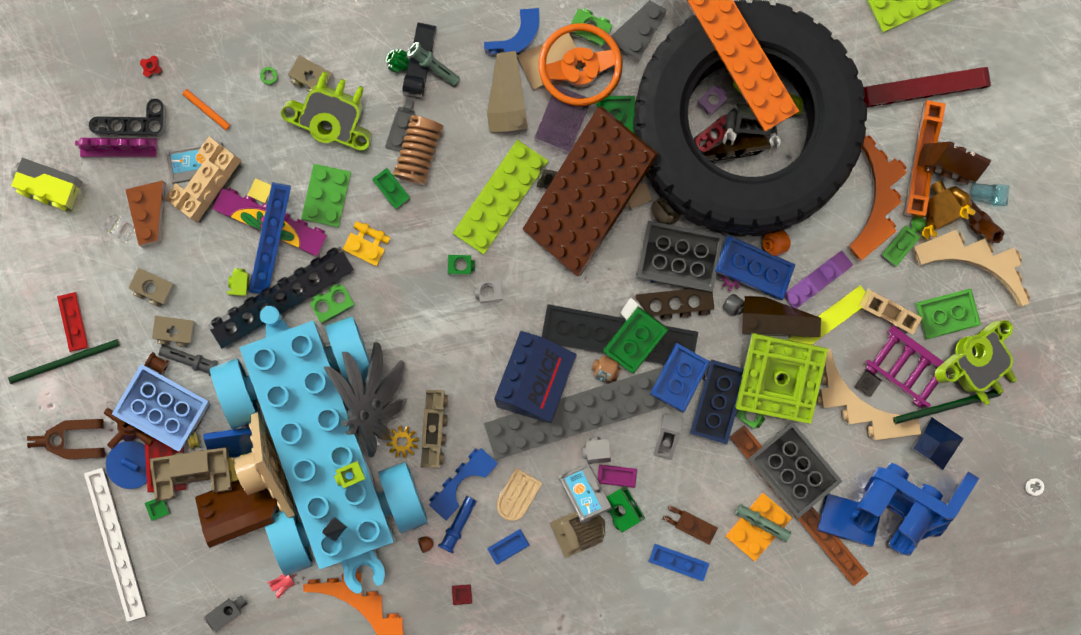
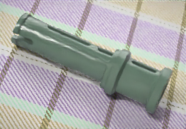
M415 42L409 48L407 56L416 59L420 66L428 67L451 86L458 82L459 76L436 60L432 52H427L423 49L419 42Z

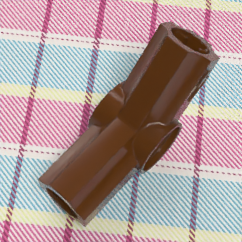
M971 199L975 214L968 215L969 227L976 235H982L992 244L1000 243L1005 234L1003 229L995 224L986 212L981 211Z

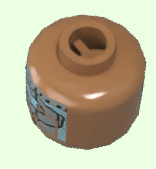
M602 356L600 360L595 359L591 370H594V378L609 384L617 380L621 368L615 360Z

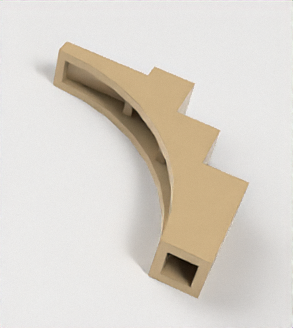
M957 229L912 248L919 266L938 261H958L978 266L991 273L1004 284L1014 297L1019 308L1029 304L1030 295L1026 288L1023 289L1021 284L1023 279L1020 272L1015 270L1016 267L1022 265L1020 262L1022 261L1021 254L1015 248L993 256V247L989 241H986V238L964 247V237L961 232L958 233Z
M828 349L822 375V383L826 385V388L820 389L817 397V403L821 405L822 409L845 406V409L842 410L843 420L847 421V425L870 422L868 434L869 437H872L873 441L921 434L919 418L895 425L893 417L899 415L876 409L857 397L841 378L835 366L832 351Z

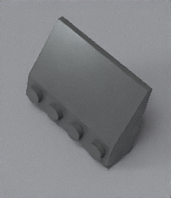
M648 220L637 277L713 292L717 273L715 269L720 258L724 235Z
M793 422L789 423L748 458L797 518L801 517L843 482Z

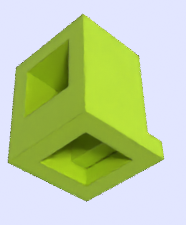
M234 268L232 276H229L228 287L231 288V291L227 290L228 296L248 297L250 274L245 272V269Z
M359 461L335 470L337 475H334L338 487L342 485L343 489L366 480ZM348 472L353 473V478L350 480L346 478V473Z

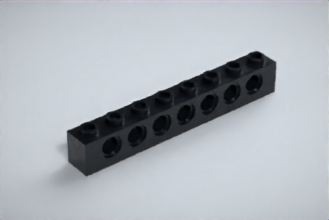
M341 247L331 248L325 256L317 257L308 266L296 269L293 272L294 274L288 278L283 277L279 279L276 285L271 288H264L261 290V294L256 297L247 298L244 304L239 307L230 308L224 316L215 317L208 324L209 329L221 349L265 324L260 319L262 309L259 308V305L266 302L268 306H273L280 313H283L354 271ZM328 263H334V267L331 270L325 269ZM317 273L316 279H309L310 274ZM295 283H301L299 289H292ZM278 293H285L282 299L275 298ZM246 312L252 313L248 319L242 318ZM229 322H234L235 326L233 328H226Z

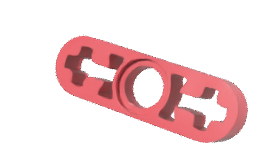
M727 114L721 116L694 138L696 145L702 153L708 151L723 139L726 130L725 127L722 128L721 126L726 123ZM711 129L717 131V139L711 136ZM706 139L707 142H705V143L702 145V147H700V146H699L700 141H703V140Z

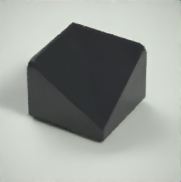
M334 517L322 533L331 540L336 541L348 526L337 517Z

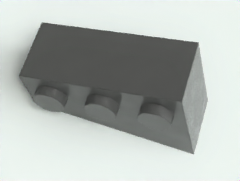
M649 0L611 35L617 43L621 54L639 63L666 13L665 8Z

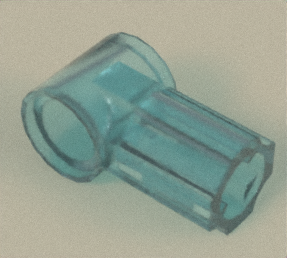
M972 183L970 196L972 200L1007 206L1010 186L1004 184L987 185Z

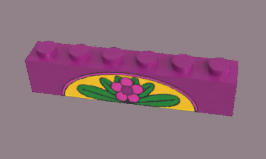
M228 187L227 190L221 189L212 209L261 232L267 204L263 203L262 206L256 204V199L247 195L243 198L238 195V191ZM285 213L280 241L315 257H319L328 239L325 231L318 227L314 229L307 227V222L300 219L294 221L290 219L291 215Z

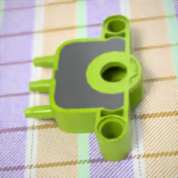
M322 72L317 85L312 87L304 104L289 100L281 110L283 120L309 130L313 138L319 142L329 143L335 140L357 150H365L372 140L371 132L357 125L362 112L360 100L364 88L359 86L354 96L343 92L346 83L344 79H340L336 89L325 85L328 76L327 72ZM286 108H292L295 114H289ZM320 122H330L332 129H324ZM358 136L365 137L367 142H360Z
M1008 320L994 321L977 335L966 336L960 339L956 345L955 355H952L936 369V380L940 383L958 380L965 391L976 392L985 405H989L990 400L985 390L992 385L998 394H1002L1004 390L998 380L1004 374L1012 383L1017 381L1015 374L1011 370L1013 357L1003 342L1013 332L1012 323ZM973 347H974L975 350H976V355H975V356H974L973 353H972Z

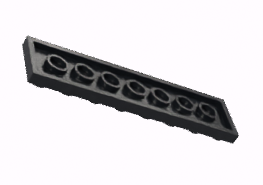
M547 304L541 337L559 346L605 354L603 349L625 323L626 318ZM666 326L669 328L667 333L644 361L665 365L676 343L695 353L698 332Z

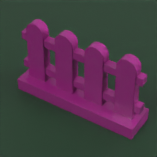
M80 138L78 141H75V146H78L80 149L81 158H157L158 154L157 138Z

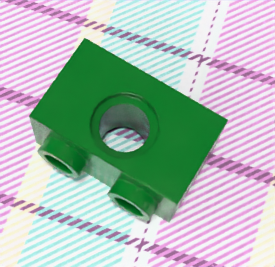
M626 485L607 496L612 509L606 512L610 513L614 526L621 533L645 519ZM619 506L625 508V514L620 513Z

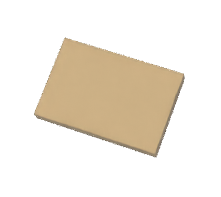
M569 33L561 36L551 46L546 64L563 60L565 53L576 48ZM544 43L517 55L532 90L544 86L538 66L539 55ZM579 63L577 64L575 69H580L585 66Z

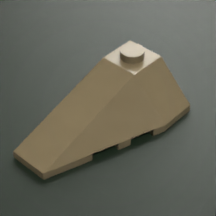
M516 51L497 53L487 108L490 132L528 129Z

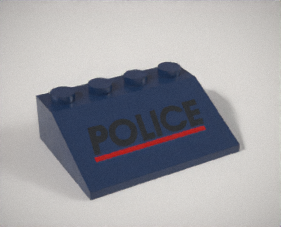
M520 330L494 398L497 408L552 423L577 354L538 335Z

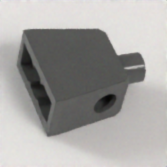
M241 595L233 601L228 598L208 613L204 620L212 631L217 634L241 615L239 610L246 606L247 602ZM227 608L232 610V613L228 616L223 612Z

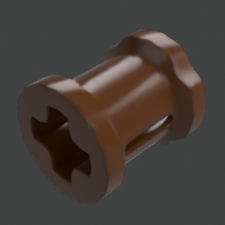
M152 352L144 366L163 375L170 361H165Z

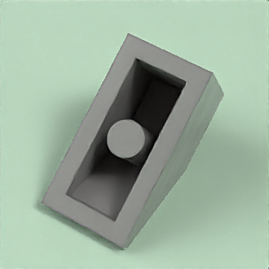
M668 413L664 414L653 455L672 460L681 432L683 417Z

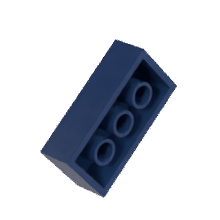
M710 360L689 435L724 445L728 444L737 412L735 406L744 371L743 368Z

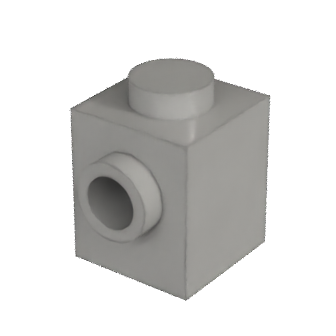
M593 437L586 441V447H582L583 459H587L588 464L611 462L609 439Z

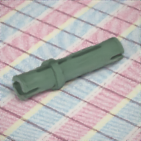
M740 504L736 510L735 515L750 522V525H756L785 543L791 536V531L761 516L758 511L754 512L743 504Z

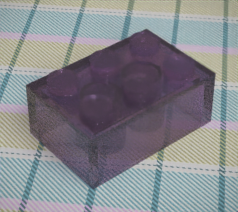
M558 85L555 86L558 91L566 96L579 99L587 98ZM552 95L534 141L569 154L590 105H569Z

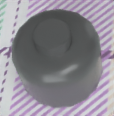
M732 294L725 300L723 309L732 316L741 314L744 309V301L737 295Z

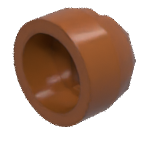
M430 537L418 538L422 553L432 549L433 540Z

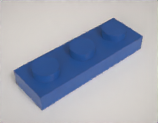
M654 544L648 561L700 581H704L710 564Z

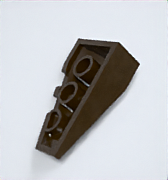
M740 133L736 135L733 145H731L732 141L729 139L725 144L721 143L704 152L703 155L711 162L756 156L771 149V146L764 135Z
M745 296L742 333L748 335L756 333L774 336L821 337V318L767 297Z

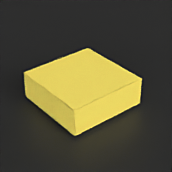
M255 178L247 196L266 204L271 185Z

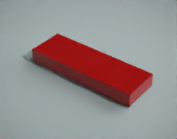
M77 292L57 296L69 352L88 349L89 345Z

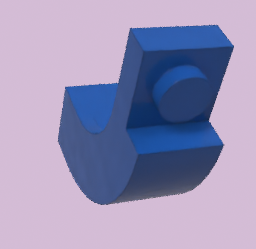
M539 8L520 9L521 24L517 34L505 41L484 42L485 53L497 55L500 52L516 51V55H519L526 51L538 34Z

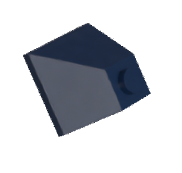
M931 417L912 445L911 450L943 470L964 438Z

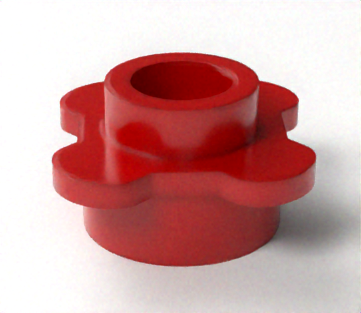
M156 56L140 61L145 77L161 72Z

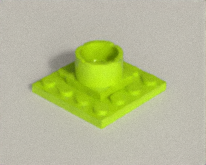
M752 333L735 408L811 424L828 348Z

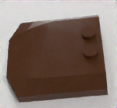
M239 481L232 482L231 491L213 493L211 490L195 497L202 532L209 548L274 523V513L279 511L277 499L272 498L268 489L247 495Z

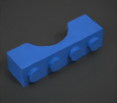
M475 448L468 456L470 458L469 462L466 465L462 463L455 470L458 474L453 479L449 477L442 485L444 489L440 493L436 491L429 499L431 501L429 506L446 521L460 507L456 499V491L459 484L470 476L486 478L498 465L482 448L479 451Z

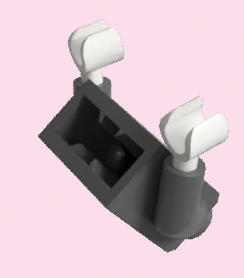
M736 104L735 109H732L727 114L726 132L722 140L723 144L726 143L727 139H730L732 141L731 145H733L736 134L733 131L769 135L771 138L768 142L771 148L774 144L775 149H777L781 144V139L776 136L778 134L777 127L774 126L764 132L749 105Z

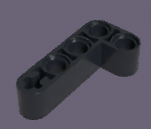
M418 22L413 44L419 42L423 49L427 52H432L437 26ZM413 57L409 60L402 92L404 95L422 98L429 68L420 66L419 62Z
M154 98L147 103L146 117L97 116L89 121L88 126L90 131L96 136L160 137L166 130V106L161 100ZM160 104V111L153 113V105ZM99 122L103 126H108V129L106 127H99V130H97L95 126ZM121 122L122 128L119 131H114V124ZM135 123H141L139 131L135 132L132 130V126ZM160 123V129L153 132L151 130L152 125Z

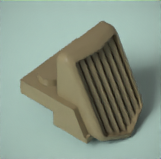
M573 512L550 522L565 558L603 542L605 520L600 515L582 524L577 512Z

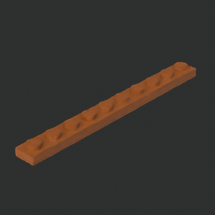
M745 425L729 437L747 460L762 447ZM811 507L801 517L797 518L798 521L848 581L855 586L868 575V572L838 537L817 531L821 516Z

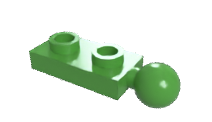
M922 217L913 218L911 228L905 225L881 256L897 267L919 240L920 236L917 234V231H923L926 227V220Z

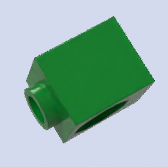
M448 255L449 276H471V271L475 272V260H472L471 255ZM458 261H465L467 263L466 269L458 270L456 268Z

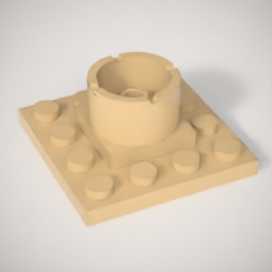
M258 412L251 414L249 427L252 432L250 439L253 448H251V453L234 459L238 480L247 495L268 489L272 498L277 499L279 510L284 512L287 518L295 516L293 495L271 434Z

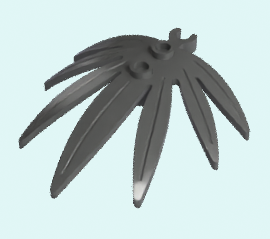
M378 342L373 344L364 393L360 370L348 352H342L349 384L336 370L329 366H324L326 373L349 408L347 413L348 419L344 420L341 425L349 426L348 431L345 432L347 435L355 434L359 426L369 457H374L376 453L377 440L375 436L382 440H389L391 437L388 427L377 423V421L398 414L407 402V399L403 398L383 407L390 401L400 386L404 373V361L400 360L378 387L383 370V354L381 345Z

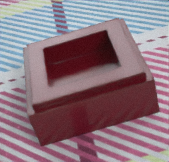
M471 584L452 586L453 605L472 604Z

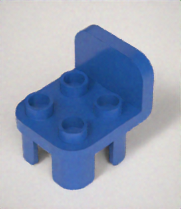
M889 463L886 468H876L865 486V495L850 519L863 531L871 532L885 508L893 511L904 518L889 542V546L900 554L910 556L921 540L931 536L939 537L946 531L973 490L979 477L968 471L947 504L941 502L942 493L928 484H922L921 488L917 487L907 480L909 474L905 469L894 463Z

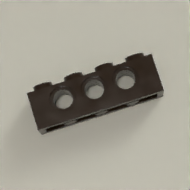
M694 288L635 295V299L641 304L644 311L653 317L661 316V320L672 319V315L680 314V318L691 317V313L699 312V316L710 315V311L714 310L713 292ZM690 298H697L699 306L696 308L689 305ZM671 300H678L680 308L677 310L672 309L669 305ZM652 302L660 303L661 310L658 312L652 311L650 304Z

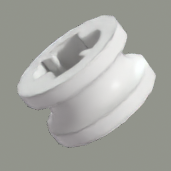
M1030 479L1025 487L1027 493L1032 496L1042 494L1044 483L1040 479ZM1037 482V486H1040V489L1032 492L1033 488H1030V485Z

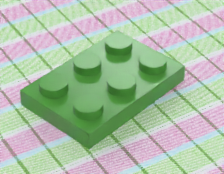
M314 164L301 220L339 228L351 171Z

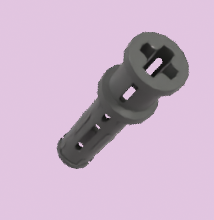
M164 344L161 345L158 353L159 356L191 366L194 371L200 370L208 373L209 376H211L210 368L218 364L217 360L205 359L200 354L194 356Z

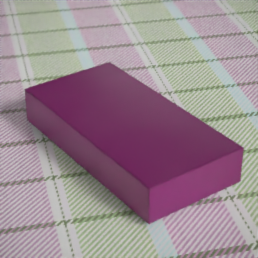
M599 464L597 477L599 484L622 487L626 485L627 487L635 488L637 469Z

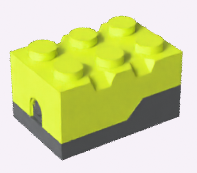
M23 157L20 163L14 164L11 171L13 179L11 187L16 189V193L29 199L32 195L34 196L33 199L48 205V202H52V206L62 211H66L67 208L73 209L83 182L76 176Z

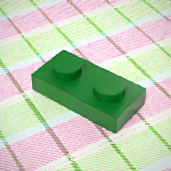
M388 168L372 179L395 210L410 199V196Z

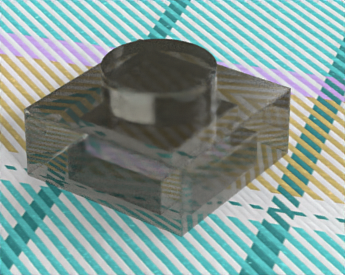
M540 168L537 187L547 189L558 171Z
M865 370L855 386L871 397L883 380L870 371Z

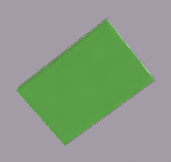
M971 288L915 303L918 315L922 317L920 323L925 340L981 325Z

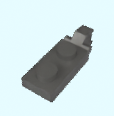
M406 98L404 106L399 107L398 111H396L385 145L386 148L398 152L403 150L401 146L405 143L404 137L407 136V129H410L408 127L412 115H415V111H412L414 100Z

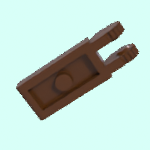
M671 505L668 506L671 512L681 516L678 522L672 520L669 516H663L662 520L710 545L718 527L684 510L681 511Z

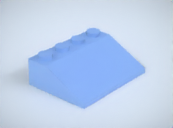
M141 364L112 415L180 452L201 421L210 403Z

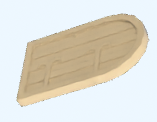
M515 468L497 501V510L500 516L509 521L521 518L527 512L542 482Z

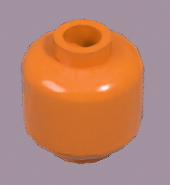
M783 230L769 232L764 235L762 240L763 249L772 256L786 253L791 245L789 235Z

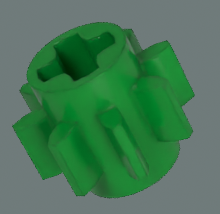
M398 48L396 51L391 50L386 58V62L389 63L387 68L399 73V70H406L409 65V59L406 58L407 52Z

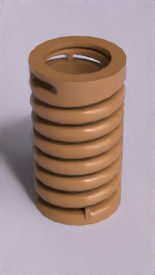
M412 115L408 124L410 129H407V136L404 137L405 143L401 146L403 150H400V157L397 158L399 164L395 165L392 175L401 180L425 186L429 170L421 167H431V163L427 161H433L434 159L432 156L436 153L434 148L438 146L436 141L440 140L444 126L436 121ZM425 129L435 131L436 134L429 131H425ZM414 172H417V173H420V174H423V175H422V176H419V175L415 174Z

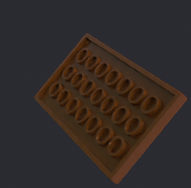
M602 106L598 107L524 225L523 230L576 276H581L653 164L658 153Z

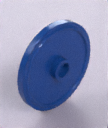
M124 441L117 444L114 449H111L106 459V472L114 484L125 489H135L147 482L145 445L136 441Z

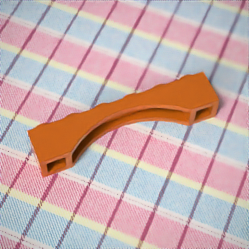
M927 100L923 105L904 211L905 216L922 218L926 216L932 173L925 172L923 167L918 166L923 145L938 142L945 112V103Z

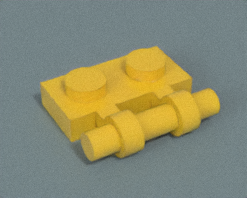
M356 221L353 228L359 230V234L357 236L350 233L342 250L377 267L385 252V249L380 247L379 244L381 241L388 244L391 237L385 235V232L381 230L377 231L369 227V224L365 222L362 224ZM365 234L374 237V242L371 243L363 239Z

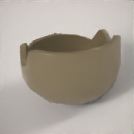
M661 198L657 199L651 206L652 214L656 221L672 225L680 219V213L678 214L667 204V200L660 201Z

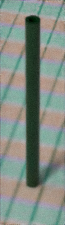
M115 339L8 377L9 383L13 384L120 346L119 341Z
M996 390L985 392L988 399L1001 396ZM973 395L893 417V422L895 425L977 403L981 399L978 395Z

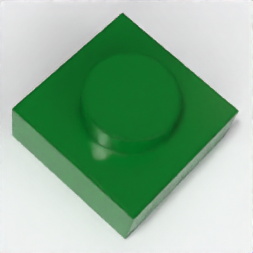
M153 499L144 503L151 521L170 514L165 500L156 502Z

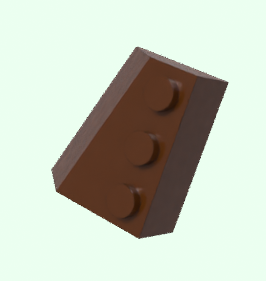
M951 141L923 145L918 166L923 167L924 171L928 173H940L942 178L949 180L952 178L957 179V183L962 185L976 183L991 163L990 159L977 153H966V148L954 146L955 143Z

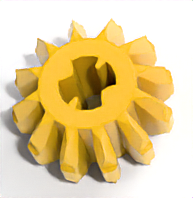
M398 426L399 433L392 429L391 432L395 436L390 437L392 442L386 443V446H394L389 452L393 453L397 450L395 457L398 458L400 452H402L403 458H407L406 451L413 455L414 452L410 448L418 449V446L412 444V442L419 441V438H411L416 433L414 430L407 434L409 431L408 426H406L404 432H402V426ZM400 437L403 439L407 438L408 441H406L407 445L405 447L402 445L398 446L397 442H399L398 439Z

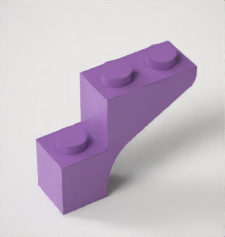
M841 250L787 291L785 298L793 308L797 309L853 266L852 262Z

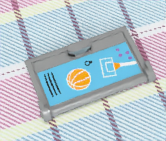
M222 140L217 141L223 146ZM203 144L165 150L171 183L189 181L193 178L206 159L198 152Z
M590 464L558 475V479L561 481L582 524L612 509Z

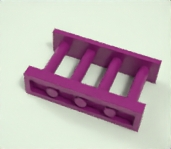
M892 325L886 332L889 334V340L875 360L872 362L868 359L864 362L867 365L866 369L874 375L878 373L914 399L913 403L919 408H929L931 404L926 400L939 383L935 375L920 396L910 389L926 366L932 365L937 369L944 361ZM900 342L905 346V351L890 372L887 373L879 366L893 346ZM915 353L920 357L921 362L903 385L895 377L908 358Z

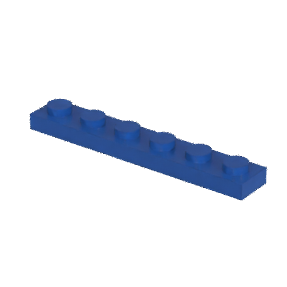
M271 183L248 292L261 294V290L270 286L291 185Z

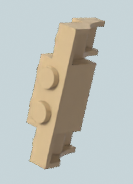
M211 137L206 139L198 151L206 159L184 189L175 183L165 198L174 207L181 210L197 223L241 162V159Z

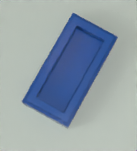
M521 529L487 549L496 565L527 548L530 544Z

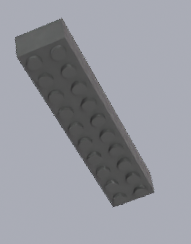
M663 367L560 399L552 423L517 413L484 423L495 460L669 406L650 395Z

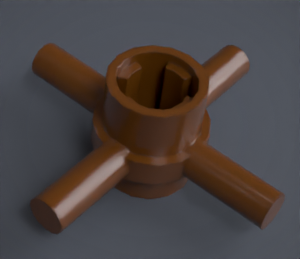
M106 408L104 414L117 423L118 433L107 444L109 448L114 449L121 440L130 442L136 438H139L149 446L152 445L154 439L112 415L113 410Z

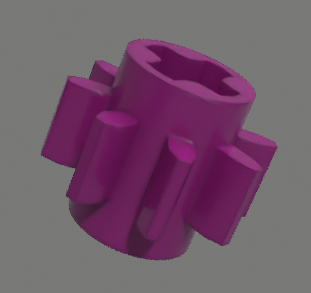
M719 277V280L724 282L721 286L722 288L727 286L730 292L734 286L737 289L740 288L737 284L738 281L730 284V281L726 280L728 277Z

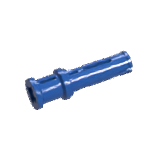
M466 496L451 527L446 529V535L442 543L438 544V547L452 554L454 553L453 548L458 539H461L462 534L460 533L473 507L477 503L476 500Z

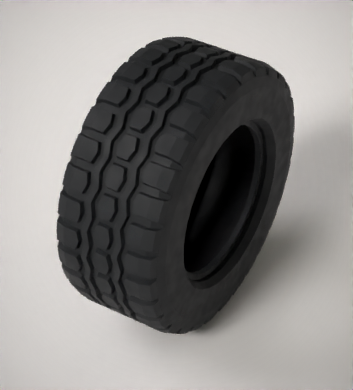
M746 0L734 1L774 70L784 76L795 87L804 103L808 129L806 141L799 157L790 165L775 173L765 176L746 177L722 170L709 161L700 151L693 139L689 126L688 106L690 96L699 83L708 75L726 66L695 14L667 35L666 39L656 48L648 62L635 101L633 130L634 134L658 153L646 176L651 180L655 191L660 197H664L667 200V204L678 214L682 213L685 215V218L698 226L700 224L706 226V229L714 232H726L734 236H745L746 234L761 236L769 232L785 230L792 225L803 222L820 210L842 187L850 176L861 153V145L864 143L866 134L867 105L863 100L865 97L863 83L857 77L859 72L853 59L846 56L848 51L838 39L834 40L831 37L832 32L821 23H814V18L802 11L796 13L792 11V7L776 3L774 6L770 5L769 1L753 0L752 3H747Z

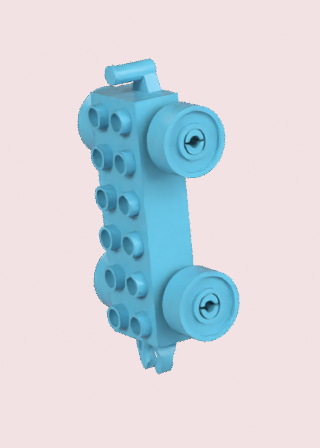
M266 306L260 312L261 321L266 323V338L239 347L249 375H246L239 358L210 368L213 385L224 415L232 430L250 424L251 414L258 412L260 415L256 402L257 399L261 406L302 520L301 522L299 521L296 512L295 516L287 518L286 514L279 510L278 513H274V523L265 526L272 550L284 576L313 566L309 546H311L319 570L341 562L346 585L354 593L359 594L362 592L363 587L361 582L357 580L355 573L361 565H367L372 568L374 573L373 581L377 586L384 583L385 568L377 557L375 549L396 542L387 517L393 515L401 534L428 524V519L406 461L378 471L384 490L378 493L357 433L347 435L345 432L348 431L349 426L341 425L344 420L348 419V408L326 373L324 366H329L336 371L340 369L342 376L349 384L342 352H348L360 370L362 382L366 381L370 358L354 317L351 316L325 326L331 344L325 347L317 323L310 321L290 328L275 307ZM359 461L366 480L343 489L342 485L338 487L334 475H337L335 470ZM346 473V478L348 480L352 479L353 473ZM334 517H337L348 526L336 541L331 540L322 533Z

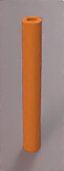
M186 89L182 93L184 97L223 129H229L231 125L192 92Z

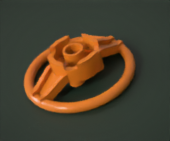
M576 23L564 26L551 34L541 49L538 66L541 80L550 94L569 105L588 106L604 100L614 91L622 75L623 61L617 43L607 32L594 25ZM574 31L594 33L606 41L611 50L593 53L590 48L577 47L565 53L563 60L546 64L548 52L554 42L561 36ZM580 63L585 66L583 67V71L575 69L577 64ZM615 66L614 75L609 85L593 97L572 98L558 91L551 83V81H567L569 84L574 85V87H586L593 83L599 73Z

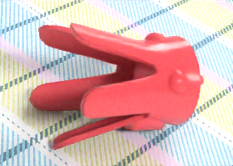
M282 574L279 578L266 582L267 584L271 583L269 585L272 587L271 591L278 590L276 593L277 599L289 587L295 585L292 578L296 574L291 577Z

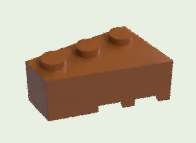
M163 180L125 189L140 247L161 243L162 214L166 183Z

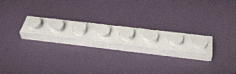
M104 468L84 473L126 620L129 622L145 617L147 615Z

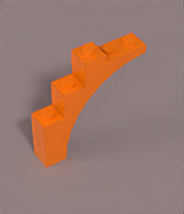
M865 135L861 149L864 151L870 164L874 180L872 209L866 225L858 237L847 247L859 262L896 232L895 223L890 218L886 219L885 216L902 201L898 191L892 190L890 187L907 173L905 170L906 166L901 160L897 161L894 158L891 162L887 161L888 156L884 151H879L875 147L876 142L870 135Z
M356 570V578L363 587L362 573H357ZM341 574L342 582H339L338 578H329L325 583H319V579L308 580V584H303V592L327 594L349 603L370 622L377 635H404L403 617H399L398 613L387 614V618H384L383 595H378V591L366 592V596H363V590L361 593L356 594L346 585L343 574Z

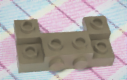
M426 390L420 467L439 468L440 464L444 462V453H441L442 445L446 444V434H443V426H447L448 415H444V406H448V395L445 394V390Z
M226 447L205 451L196 450L192 453L180 452L172 456L150 459L154 499L156 502L175 499V485L211 479L213 493L232 490L229 452Z

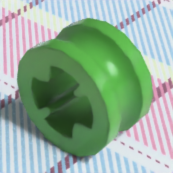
M266 67L261 70L260 78L264 84L273 85L277 82L278 74L274 68ZM269 71L273 72L272 76L274 78L272 80L269 79V81L265 80L266 76L264 74L266 72L269 74Z

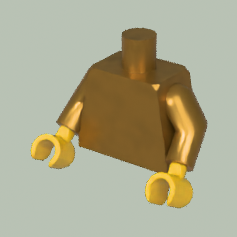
M942 180L932 184L936 195L929 198L927 224L922 231V235L929 239L930 235L936 237L937 231L934 230L935 228L945 227L962 217L968 220L969 214L974 215L975 210L972 208L970 194L957 186L946 189Z

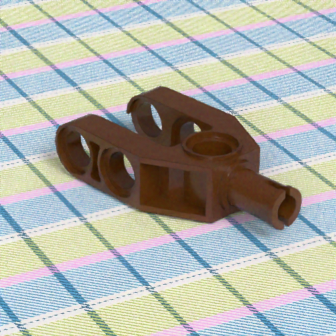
M104 419L65 420L48 429L42 436H27V441H35L27 443V447H45L46 451L68 460L105 458V448L66 449V431L104 429ZM59 435L62 439L61 444L55 446L52 442L53 437Z

